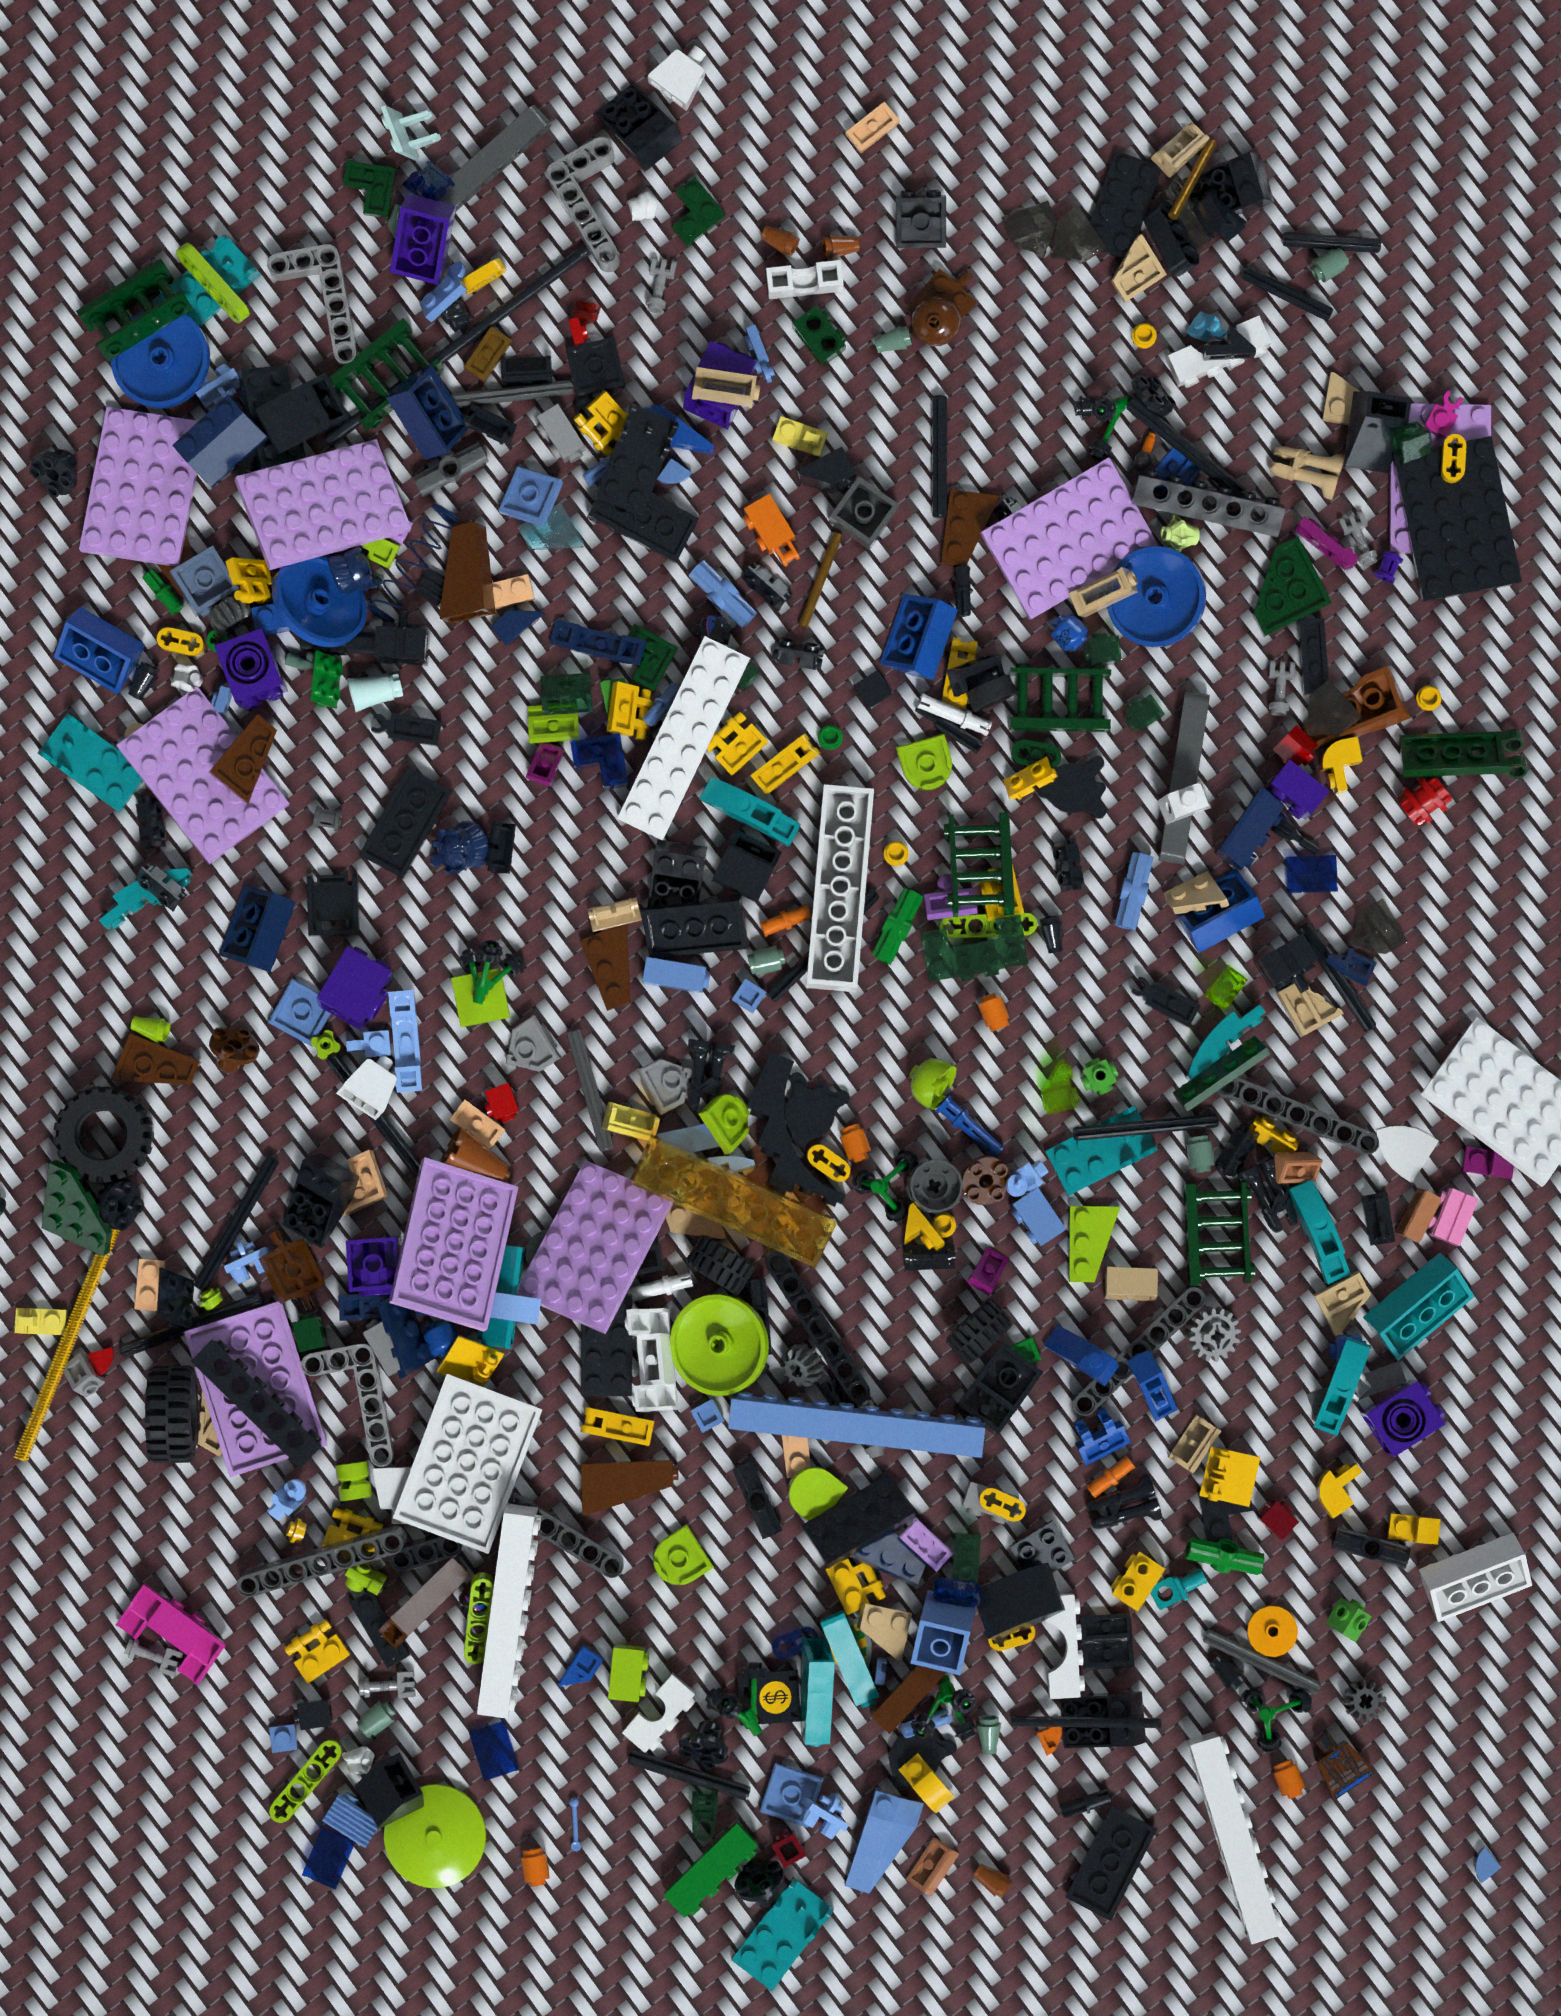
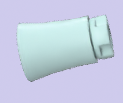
M398 672L389 675L385 673L370 677L347 679L355 713L403 696Z

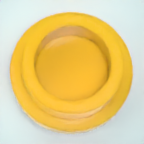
M1139 324L1132 331V341L1139 348H1149L1156 341V330L1150 324Z
M1433 686L1422 687L1416 695L1417 705L1425 711L1435 710L1441 703L1439 690Z
M900 841L890 842L884 849V858L892 866H901L908 859V848Z
M938 1213L931 1221L932 1227L941 1238L951 1236L956 1229V1221L949 1213Z
M296 1518L295 1522L291 1521L288 1525L286 1536L289 1537L290 1543L295 1541L300 1543L304 1537L307 1524L303 1523L299 1518Z

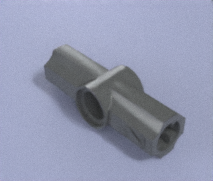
M479 442L453 456L444 457L440 463L412 478L422 497L449 483L457 482L462 476L485 465L489 461ZM454 464L457 466L456 473L453 475L445 474L444 469L447 465Z

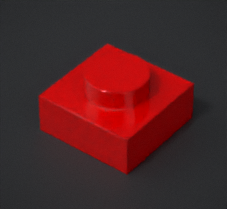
M578 317L568 319L574 345L585 344L584 339L588 338L585 323L580 324Z

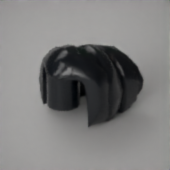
M455 300L441 313V318L446 324L450 325L454 332L472 323L471 316L466 311L465 303Z

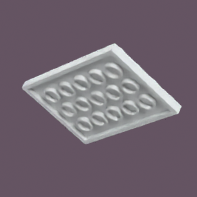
M1476 1017L1420 1095L1543 1187L1561 1163V1080Z
M446 1374L393 1519L489 1554L543 1409Z

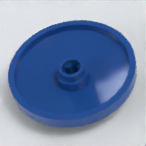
M142 311L134 315L131 319L134 320L135 318L139 317L145 312ZM184 314L112 359L111 368L118 386L132 400L146 407L170 408L187 401L200 389L206 379L210 366V348L200 326Z
M1151 546L1132 552L1116 566L1114 571L1121 567L1129 569V571L1132 570L1138 580L1136 585L1137 593L1107 607L1112 623L1124 637L1134 643L1147 647H1166L1183 640L1195 629L1204 613L1206 587L1199 569L1186 555L1171 548ZM1118 579L1108 583L1106 595L1121 588Z
M320 556L283 566L277 571L273 579L272 598L276 611L285 625L301 639L322 647H338L350 642L363 628L367 617V604L363 591L358 589L348 595L339 591L331 574L327 557Z

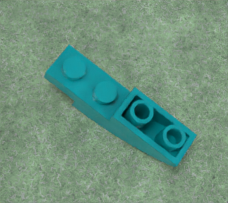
M713 777L709 778L699 797V800L740 823L748 824L787 847L791 845L801 825L782 814L780 809Z
M187 868L167 870L164 872L168 876L163 882L166 884L173 879L184 888L191 882L190 877L193 873ZM135 881L112 896L118 905L99 919V921L106 929L113 928L115 930L126 921L124 917L129 913L133 912L135 914L146 905L144 903L145 900H148L153 906L156 904L161 906V904L153 894L144 890L138 881Z
M1258 1005L1240 1019L1233 1011L1220 1021L1197 1049L1185 1078L1190 1081L1230 1052L1231 1049L1226 1044V1041L1229 1040L1232 1044L1243 1036L1241 1030L1249 1025L1253 1029L1263 1021L1261 1016L1266 1013L1262 1006Z
M1310 1179L1289 1188L1288 1190L1303 1231L1310 1240L1325 1283L1330 1284L1351 1275L1344 1257L1345 1250L1313 1180Z
M1347 1337L1315 1420L1314 1428L1338 1436L1368 1358L1371 1345Z

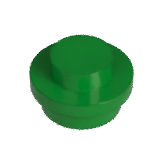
M834 725L824 726L818 733V742L826 750H835L842 743V732Z

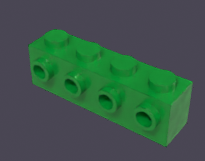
M736 1821L664 1891L663 1896L684 1918L688 1914L691 1916L695 1915L702 1908L703 1905L700 1902L706 1896L712 1898L721 1889L719 1884L725 1878L730 1880L740 1870L737 1866L743 1860L749 1862L758 1853L755 1849L758 1847V1842Z

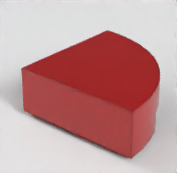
M113 1347L88 1354L90 1365L96 1375L102 1376L111 1366L114 1358Z

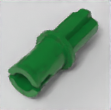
M154 569L147 571L143 575V580L155 593V599H159L172 616L184 608V605L171 591L172 587L170 585L167 586Z

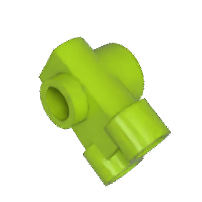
M368 1563L348 1568L345 1574L347 1577L345 1585L356 1592L363 1591L365 1587L367 1591L378 1595L387 1575L372 1570Z

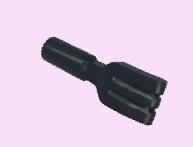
M1282 819L1277 827L1272 830L1273 833L1287 841H1296L1301 847L1314 855L1320 849L1319 845L1306 837L1300 836L1293 825Z

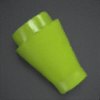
M134 1016L131 1022V1030L157 1043L160 1041L165 1042L170 1033V1023L166 1022L164 1018Z

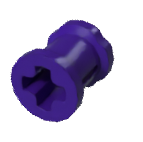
M1383 551L1381 554L1383 557L1378 570H1375L1373 575L1382 581L1394 583L1395 572L1398 565L1402 564L1403 558L1394 553Z

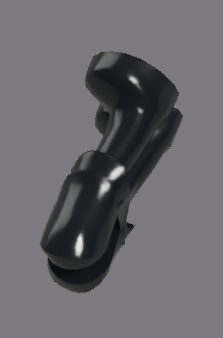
M695 1039L688 1040V1048L693 1052V1073L688 1089V1106L691 1110H698L701 1093L707 1094L706 1105L713 1098L720 1095L724 1078H721L723 1063L726 1057L734 1054L736 1045L712 1042L709 1078L704 1079L706 1058L711 1042Z
M1275 1157L1258 1164L1274 1194L1272 1200L1264 1187L1257 1165L1238 1173L1237 1176L1241 1182H1247L1260 1203L1263 1218L1273 1232L1279 1233L1283 1229L1277 1213L1283 1211L1291 1227L1298 1223V1219L1288 1188L1285 1190L1282 1183L1278 1184L1276 1182Z
M1149 1473L1141 1476L1139 1484L1133 1488L1118 1492L1119 1489L1114 1492L1110 1491L1108 1494L1095 1498L1086 1504L1087 1512L1099 1510L1102 1507H1106L1108 1516H1102L1090 1521L1094 1529L1118 1526L1119 1523L1126 1520L1145 1516L1150 1517L1154 1521L1163 1520L1157 1497L1119 1510L1121 1504L1156 1495Z

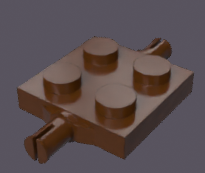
M939 268L906 308L913 313L916 306L924 299L932 296H943L956 305L963 318L977 302L964 288L973 275L969 273L963 280L969 272L965 269L955 280ZM913 330L910 332L912 336H914Z
M279 1230L270 1233L269 1236L276 1248L271 1253L260 1257L259 1261L280 1304L292 1299L301 1298L306 1312L316 1308L310 1293L326 1283L304 1238L293 1243H284Z

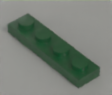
M1253 1036L1209 1068L1203 1070L1196 1077L1183 1084L1173 1092V1095L1188 1112L1269 1056L1270 1053L1267 1047L1256 1036Z

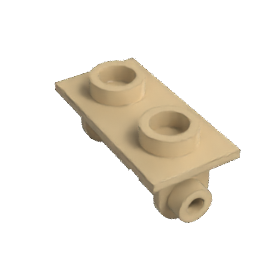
M637 897L588 909L593 932L642 920Z

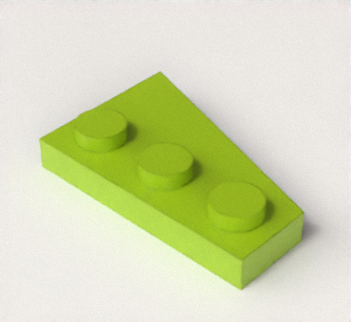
M1069 1206V1282H1095L1120 1207Z

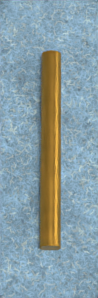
M1208 140L1168 214L1171 219L1176 220L1217 145L1214 140Z
M833 532L800 618L798 625L808 628L843 536L840 533Z

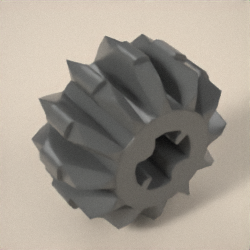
M233 596L215 605L210 610L208 618L218 634L226 635L246 624V621L251 618L252 611L248 603H242Z
M807 1343L801 1346L799 1344L793 1345L782 1356L783 1361L780 1367L785 1369L783 1375L790 1378L789 1383L795 1381L799 1388L801 1386H811L820 1379L825 1365L820 1362L822 1356L816 1355L815 1348L809 1349Z
M1361 1678L1359 1681L1360 1687L1353 1681L1350 1683L1354 1689L1353 1692L1347 1689L1344 1690V1693L1350 1696V1699H1344L1342 1703L1344 1705H1351L1346 1709V1713L1352 1714L1355 1712L1354 1720L1358 1721L1363 1715V1720L1367 1723L1369 1722V1714L1374 1719L1379 1718L1375 1710L1378 1709L1384 1712L1385 1708L1379 1705V1702H1385L1387 1699L1385 1696H1378L1382 1693L1383 1688L1379 1686L1374 1689L1375 1681L1371 1680L1366 1687L1365 1679ZM1369 1694L1370 1698L1367 1700L1369 1704L1367 1706L1361 1704L1360 1706L1359 1703L1362 1701L1360 1696L1365 1695L1368 1697Z

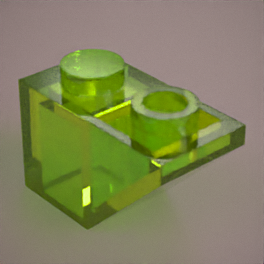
M1064 1059L1057 1061L1040 1090L1045 1116L1076 1109V1103L1080 1102L1077 1089L1071 1088L1069 1079L1073 1078L1070 1063L1065 1064Z

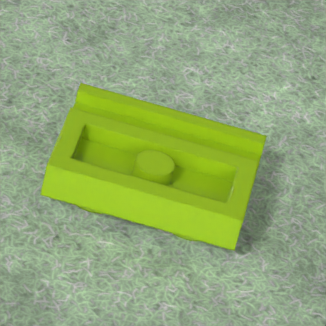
M577 703L527 706L529 743L580 740Z

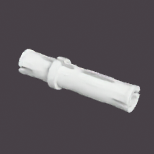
M924 693L920 696L921 700L917 704L918 709H923L960 725V728L966 729L967 727L987 736L992 721L972 714L971 710L967 709L964 711Z
M688 1271L671 1277L665 1275L662 1276V1279L632 1286L627 1294H632V1302L665 1293L671 1295L673 1291L694 1287L691 1273Z

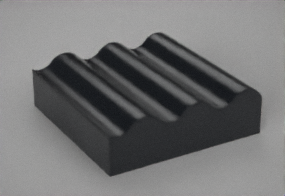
M429 568L414 592L439 607L441 605L445 577Z
M878 670L854 684L868 710L892 695Z

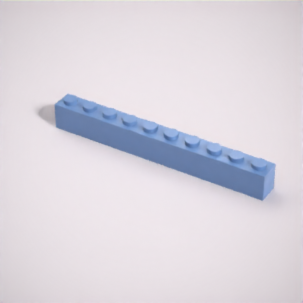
M739 1391L737 1394H733L731 1398L728 1429L982 1458L985 1423L975 1417L957 1420L955 1416L941 1414L940 1417H931L930 1413L916 1411L915 1415L905 1414L904 1410L895 1408L889 1409V1412L879 1411V1407L864 1406V1409L854 1408V1405L850 1403H839V1406L828 1405L829 1402L824 1400H814L813 1403L803 1402V1399L798 1397H788V1400H782L773 1394H763V1397H755L753 1393Z

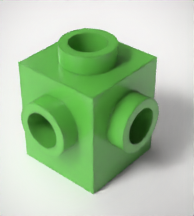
M1095 1058L1085 1063L1086 1069L1081 1071L1083 1076L1080 1079L1086 1091L1090 1090L1092 1094L1099 1092L1101 1096L1114 1089L1112 1084L1117 1082L1115 1077L1118 1076V1072L1112 1062L1108 1063L1106 1059L1100 1061L1099 1058ZM1102 1071L1105 1074V1078L1101 1081L1096 1078V1072Z
M1341 1597L1333 1607L1332 1613L1325 1624L1356 1642L1362 1631L1366 1629L1372 1616L1363 1611L1366 1606L1352 1598L1351 1602H1348Z

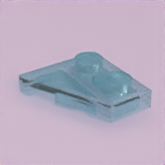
M561 503L552 508L545 527L529 522L517 527L530 551L582 548L585 546Z

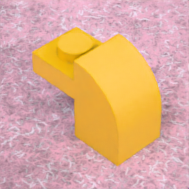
M1358 737L1336 741L1321 757L1320 772L1330 770V774H1327L1328 785L1330 789L1334 788L1335 794L1344 793L1348 790L1343 767L1358 765L1363 761Z
M1347 1462L1336 1470V1476L1330 1470H1326L1318 1480V1500L1333 1519L1354 1504L1342 1487L1362 1473L1356 1463L1350 1465Z
M918 1753L899 1769L916 1793L935 1813L955 1798L954 1794Z

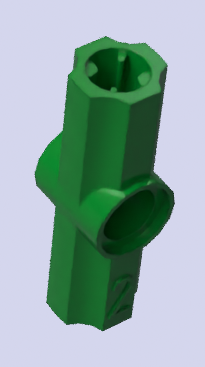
M904 887L894 910L890 912L882 928L883 933L872 953L874 958L891 965L902 941H905L912 927V920L922 902L923 896Z
M1191 1537L1186 1543L1185 1559L1210 1564L1217 1572L1229 1573L1231 1569L1254 1575L1261 1574L1265 1559L1264 1553L1239 1548L1231 1540L1221 1539L1216 1543Z

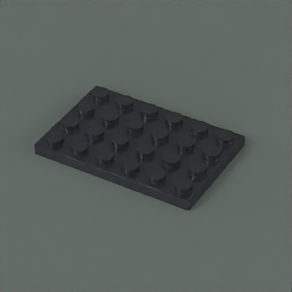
M1492 436L1466 441L1465 472L1463 477L1456 483H1448L1441 476L1442 445L1393 455L1392 459L1422 603L1521 584L1522 580ZM1456 443L1448 445V447L1452 448V456H1455L1456 450L1461 448ZM1452 461L1451 467L1446 469V472L1451 473V477L1459 473V470L1455 469V461Z

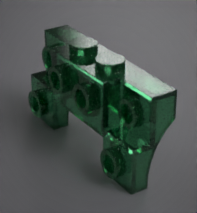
M1020 914L995 919L998 938L949 947L946 928L921 932L928 981L933 982L959 977L960 981L975 979L974 974L984 973L985 977L999 974L1000 969L1028 964Z

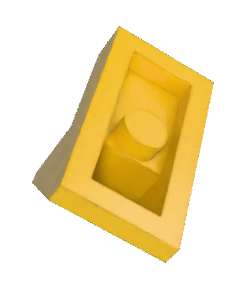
M912 1203L909 1205L905 1245L922 1234L923 1236L920 1239L927 1249L933 1248L936 1253L945 1247L943 1239L917 1206Z
M1390 1513L1387 1539L1438 1545L1441 1519Z

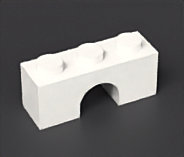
M841 260L817 262L815 266L805 269H793L791 265L766 268L769 299L843 291L844 283Z
M672 1672L655 1693L664 1702L665 1713L658 1719H649L639 1711L622 1731V1734L644 1753L648 1749L654 1751L662 1741L659 1736L665 1729L670 1732L679 1721L676 1718L682 1710L687 1712L696 1702L693 1699L696 1692Z

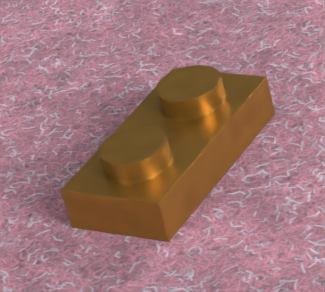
M491 326L463 367L464 370L485 383L512 344V340Z

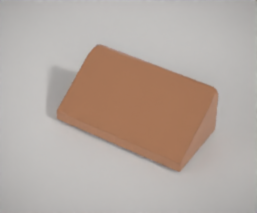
M1276 1152L1274 1158L1276 1182L1278 1184L1303 1183L1310 1179L1315 1182L1323 1160L1312 1152Z
M1418 1188L1395 1233L1412 1241L1421 1242L1442 1199L1428 1190Z
M933 1837L906 1880L923 1893L932 1896L959 1853L936 1837Z

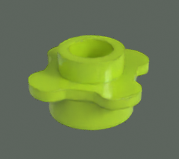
M325 1030L323 1035L311 1039V1045L318 1051L320 1059L324 1060L329 1054L337 1053L340 1050V1044L334 1040L331 1030ZM324 1042L328 1043L327 1047L323 1046Z
M219 1287L214 1290L209 1288L200 1295L199 1306H204L207 1311L217 1306L223 1300Z

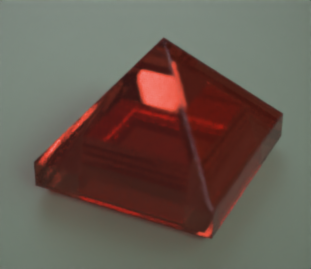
M577 301L573 316L575 318L578 317L580 322L587 325L598 320L601 305Z

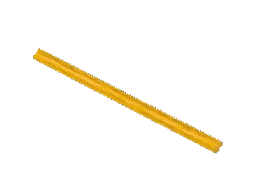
M111 1229V1246L114 1247L117 1235H119L118 1232L120 1231ZM111 1253L105 1256L95 1254V1257H93L94 1260H92L93 1263L90 1264V1269H88L86 1281L83 1282L85 1284H82L84 1287H81L83 1290H80L82 1293H79V1299H76L78 1302H75L77 1305H74L76 1307L73 1308L75 1311H72L74 1314H70L73 1317H69L71 1319L68 1320L70 1323L67 1322L64 1329L63 1337H61L62 1340H60L61 1343L58 1344L60 1346L57 1347L56 1355H54L55 1358H53L54 1361L51 1362L53 1364H50L52 1367H49L51 1370H48L47 1379H44L46 1382H43L45 1384L42 1385L44 1388H41L43 1391H40L41 1394H38L40 1397H37L39 1400H36L38 1402L35 1403L37 1406H34L36 1409H32L35 1412H31L33 1415H30L32 1417L29 1418L31 1421H28L30 1424H26L29 1427H25L28 1430H24L26 1432L23 1433L25 1436L22 1435L20 1439L23 1442H19L22 1445H18L21 1448L17 1447L19 1451H15L18 1454L15 1453L14 1458L25 1462L29 1460L31 1448H34L32 1445H35L33 1442H36L37 1433H40L38 1430H41L39 1427H42L40 1424H43L46 1418L45 1416L52 1403L53 1395H55L58 1383H60L61 1374L64 1373V1368H66L68 1356L71 1355L69 1353H72L70 1350H73L75 1338H78L76 1335H79L77 1333L80 1332L78 1329H81L79 1326H82L81 1323H84L82 1321L85 1320L83 1317H86L84 1314H87L90 1308L91 1300H93L92 1297H94L93 1294L96 1293L97 1285H99L98 1282H100L99 1279H101L100 1276L103 1275L101 1273H104L102 1270H105L103 1267H106L104 1264H107V1258H110L108 1255H111Z

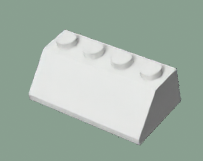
M1514 1533L1501 1536L1496 1540L1478 1545L1470 1550L1452 1555L1447 1559L1419 1569L1423 1587L1437 1622L1532 1586L1526 1555Z

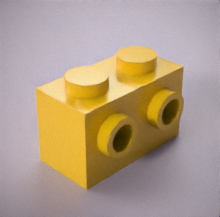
M1141 1552L1137 1556L1135 1554L1130 1556L1125 1564V1567L1128 1568L1123 1577L1118 1575L1111 1586L1114 1589L1112 1595L1137 1612H1139L1166 1570Z

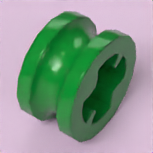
M216 629L208 633L206 638L207 645L213 652H216L214 647L216 644L212 643V639L216 640L214 636L220 635L225 641L230 640L227 634H218Z

